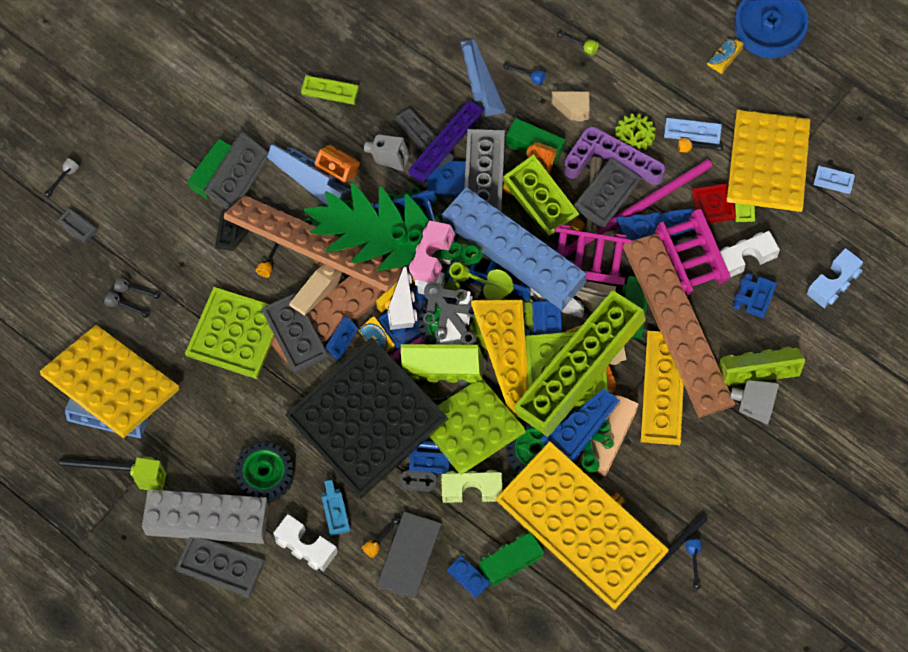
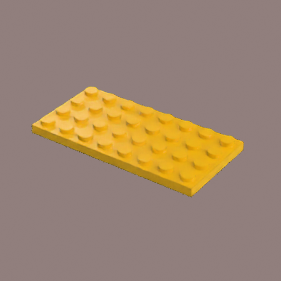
M551 442L538 453L495 499L613 610L622 603L669 551Z

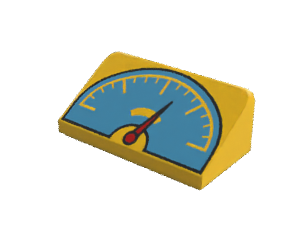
M727 39L707 65L722 74L741 52L744 43Z
M375 316L370 318L359 329V332L366 341L372 337L387 354L395 351L394 343Z

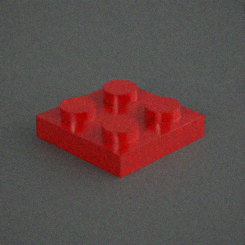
M728 183L691 190L695 210H702L707 224L736 219L734 204L726 202Z

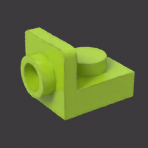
M735 203V222H755L754 205Z

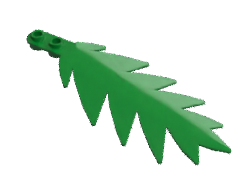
M353 182L350 185L354 211L340 198L328 191H325L328 207L304 209V212L321 223L310 230L311 234H344L326 248V252L340 251L367 243L351 260L354 264L393 251L377 268L378 271L410 265L411 261L415 258L416 248L423 238V231L429 223L420 207L408 194H405L404 224L396 206L381 186L379 187L378 216L371 203ZM435 217V222L442 223L438 217ZM452 242L449 251L444 249L437 250L433 253L432 257L437 258L439 262L445 259L466 264H476L482 258V251L477 246Z

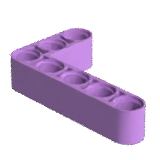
M594 127L587 128L565 160L564 173L571 179L577 178L581 174L593 154L608 161L611 157L615 158L643 180L653 185H658L663 181L665 167L661 162Z

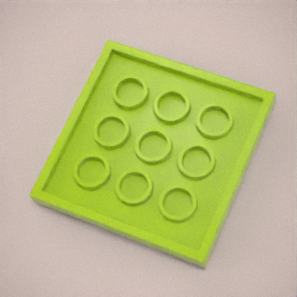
M213 287L185 355L258 379L274 338V334L261 308L270 304Z
M576 332L525 336L529 388ZM606 369L573 408H582L585 403L603 389L608 391Z
M477 380V382L470 384L438 405L449 420L435 431L430 438L457 472L462 475L526 432L525 428L484 380Z

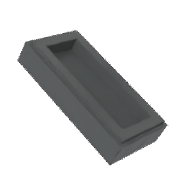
M70 208L57 220L60 226L84 244L98 231L95 226Z

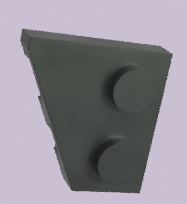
M220 212L215 249L234 251L250 230L225 220V212Z

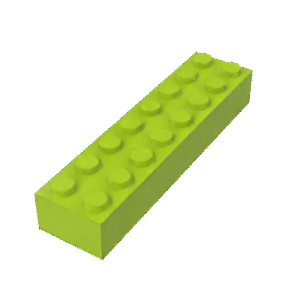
M612 290L516 403L514 408L518 417L549 437L646 321L643 309Z

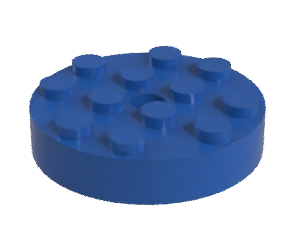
M743 0L737 9L734 29L738 40L744 43L743 47L749 52L765 58H780L793 53L803 43L808 29V13L800 0Z

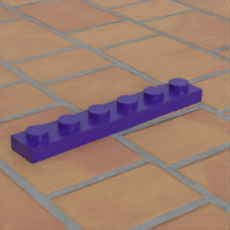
M468 101L409 168L408 174L425 182L464 137L468 129L482 116L484 109Z

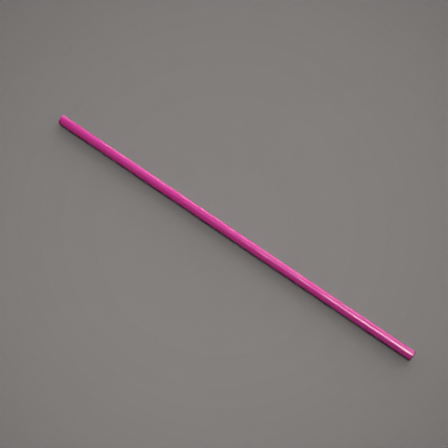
M708 159L614 216L604 229L598 226L597 234L603 235L618 226L617 217H632V215L639 213L712 168L711 162ZM586 237L585 245H587L595 239ZM578 239L565 247L564 258L576 252ZM517 277L512 279L513 284L520 286L521 280ZM483 297V298H481L480 300H488V299H487L486 297ZM420 336V337L416 338L415 340H413L412 342H410V343H408V344H426V343L423 341L422 337ZM401 348L389 355L395 362L401 360Z

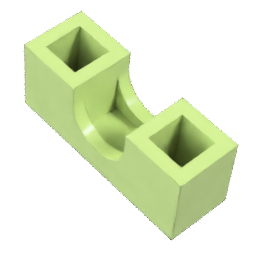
M488 470L485 473L467 471L460 475L456 471H449L446 474H442L443 503L462 502L463 492L469 487H476L481 491L482 502L496 501L495 499L502 493L501 472L497 473L495 470Z

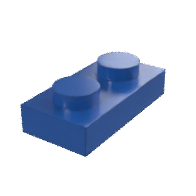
M343 317L325 347L334 359H341L358 330L350 318Z
M462 556L447 569V572L475 599L490 586V582Z

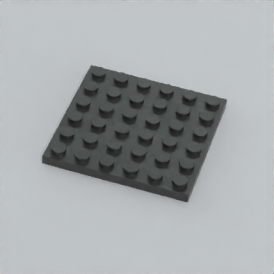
M372 337L285 414L289 421L360 499L449 420L441 409Z

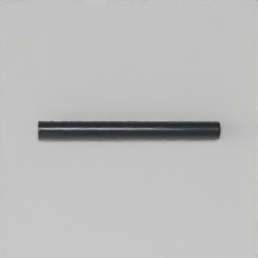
M60 458L59 462L60 466L131 471L133 465L130 463Z
M703 514L667 548L669 551L649 572L651 575L707 521Z

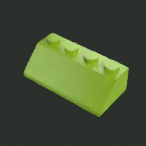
M534 154L503 176L505 185L547 240L557 234V232H554V228H559V225L567 226L579 215Z
M401 344L402 369L414 382H419L420 380H427L429 382L446 380L447 382L455 383L458 380H465L469 383H475L477 380H483L484 358L478 345Z
M784 347L777 351L768 349L756 354L747 352L741 356L726 355L720 359L719 369L724 383L727 386L746 384L749 380L762 382L798 377L805 364V359L798 348Z

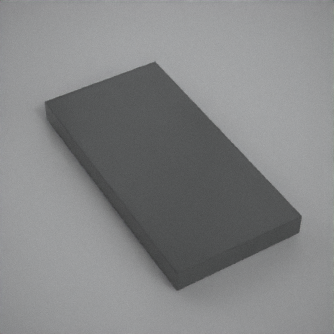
M240 132L203 192L224 209L228 210L247 193L268 159L269 152L244 132Z
M611 157L576 201L574 208L604 229L642 178Z
M296 292L261 308L294 374L329 358L308 315L304 316L289 306L290 302L297 295Z
M404 512L377 587L416 599L442 524Z
M189 537L175 570L250 598L265 560L209 539Z

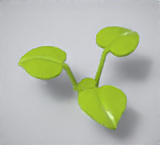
M458 237L457 243L471 245L462 237ZM456 262L449 269V273L454 277L453 281L456 285L452 282H445L443 288L457 291L460 289L459 281H465L471 277L485 283L483 293L488 300H502L512 292L514 285L511 277L502 270H491L488 273L487 280H484L470 273L466 266L471 264ZM459 292L457 294V297H460L462 295V292Z

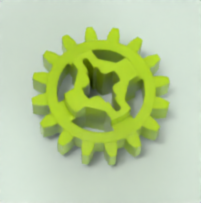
M631 114L629 119L624 116L623 121L619 120L618 126H616L615 138L640 151V148L646 151L647 145L652 146V140H655V127H652V121L647 122L648 117L641 119V114H638L637 117Z

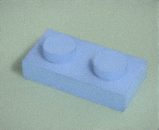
M818 166L813 185L850 194L855 175Z

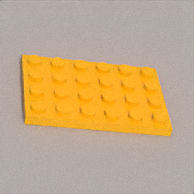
M737 110L726 202L802 212L810 119Z
M98 325L91 328L40 370L42 377L122 438L126 437L179 391V385Z

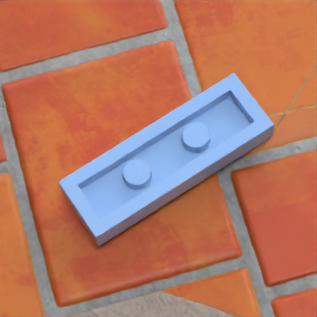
M666 118L664 138H687L690 141L719 144L722 124Z

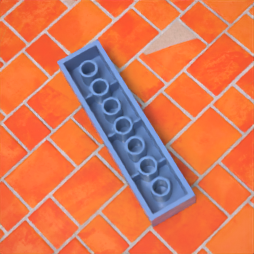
M467 187L442 213L443 223L451 225L456 234L471 245L479 247L482 253L560 310L566 307L586 283V273Z

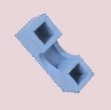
M845 248L831 266V270L838 275V278L831 280L821 274L809 287L807 295L824 309L828 304L833 305L838 299L840 291L845 292L850 286L852 278L857 279L862 273L863 261Z

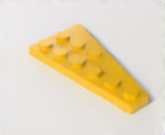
M522 300L470 301L507 408L515 417H518L514 406L529 389Z

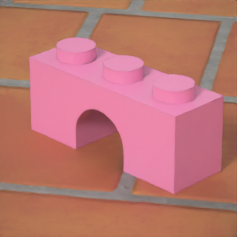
M429 221L427 227H425L421 243L416 248L415 258L409 266V271L415 280L429 283L437 282L442 266L438 259L432 257V255L440 249L449 251L455 236L451 225Z

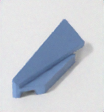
M473 39L461 41L474 102L482 101L485 116L505 113L506 110L476 41Z
M271 144L267 156L268 159L327 207L325 191L337 196L342 201L350 193L349 188L335 182L336 177L315 166L313 159L294 148L287 147L286 150H283L275 144Z

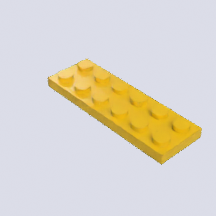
M647 331L641 442L680 445L684 384L661 332Z

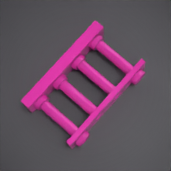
M701 209L695 210L687 222L667 229L664 222H661L655 231L660 236V240L666 249L686 296L691 294L693 286L713 279L717 280L718 284L721 285L731 278ZM690 228L695 229L697 238L673 245L670 235ZM697 245L703 247L704 255L681 263L677 252ZM705 262L710 263L712 272L690 280L688 279L685 269Z
M559 225V228H554V232L560 233L557 253L563 257L567 234L579 236L574 265L582 271L583 267L581 266L586 237L597 239L593 269L590 272L584 271L586 273V280L624 285L625 278L620 277L619 269L623 245L625 243L631 244V240L626 239V235L616 234L615 237L570 230L571 226ZM605 240L616 242L612 271L609 272V275L601 274L602 270H600Z

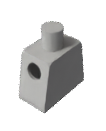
M377 135L374 142L366 141L364 145V152L372 153L377 164L400 171L405 170L410 155L403 138Z
M749 380L746 382L744 390L733 387L730 399L741 401L740 413L768 424L779 384Z

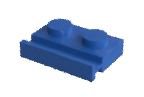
M549 301L532 302L533 335L562 333L561 310Z

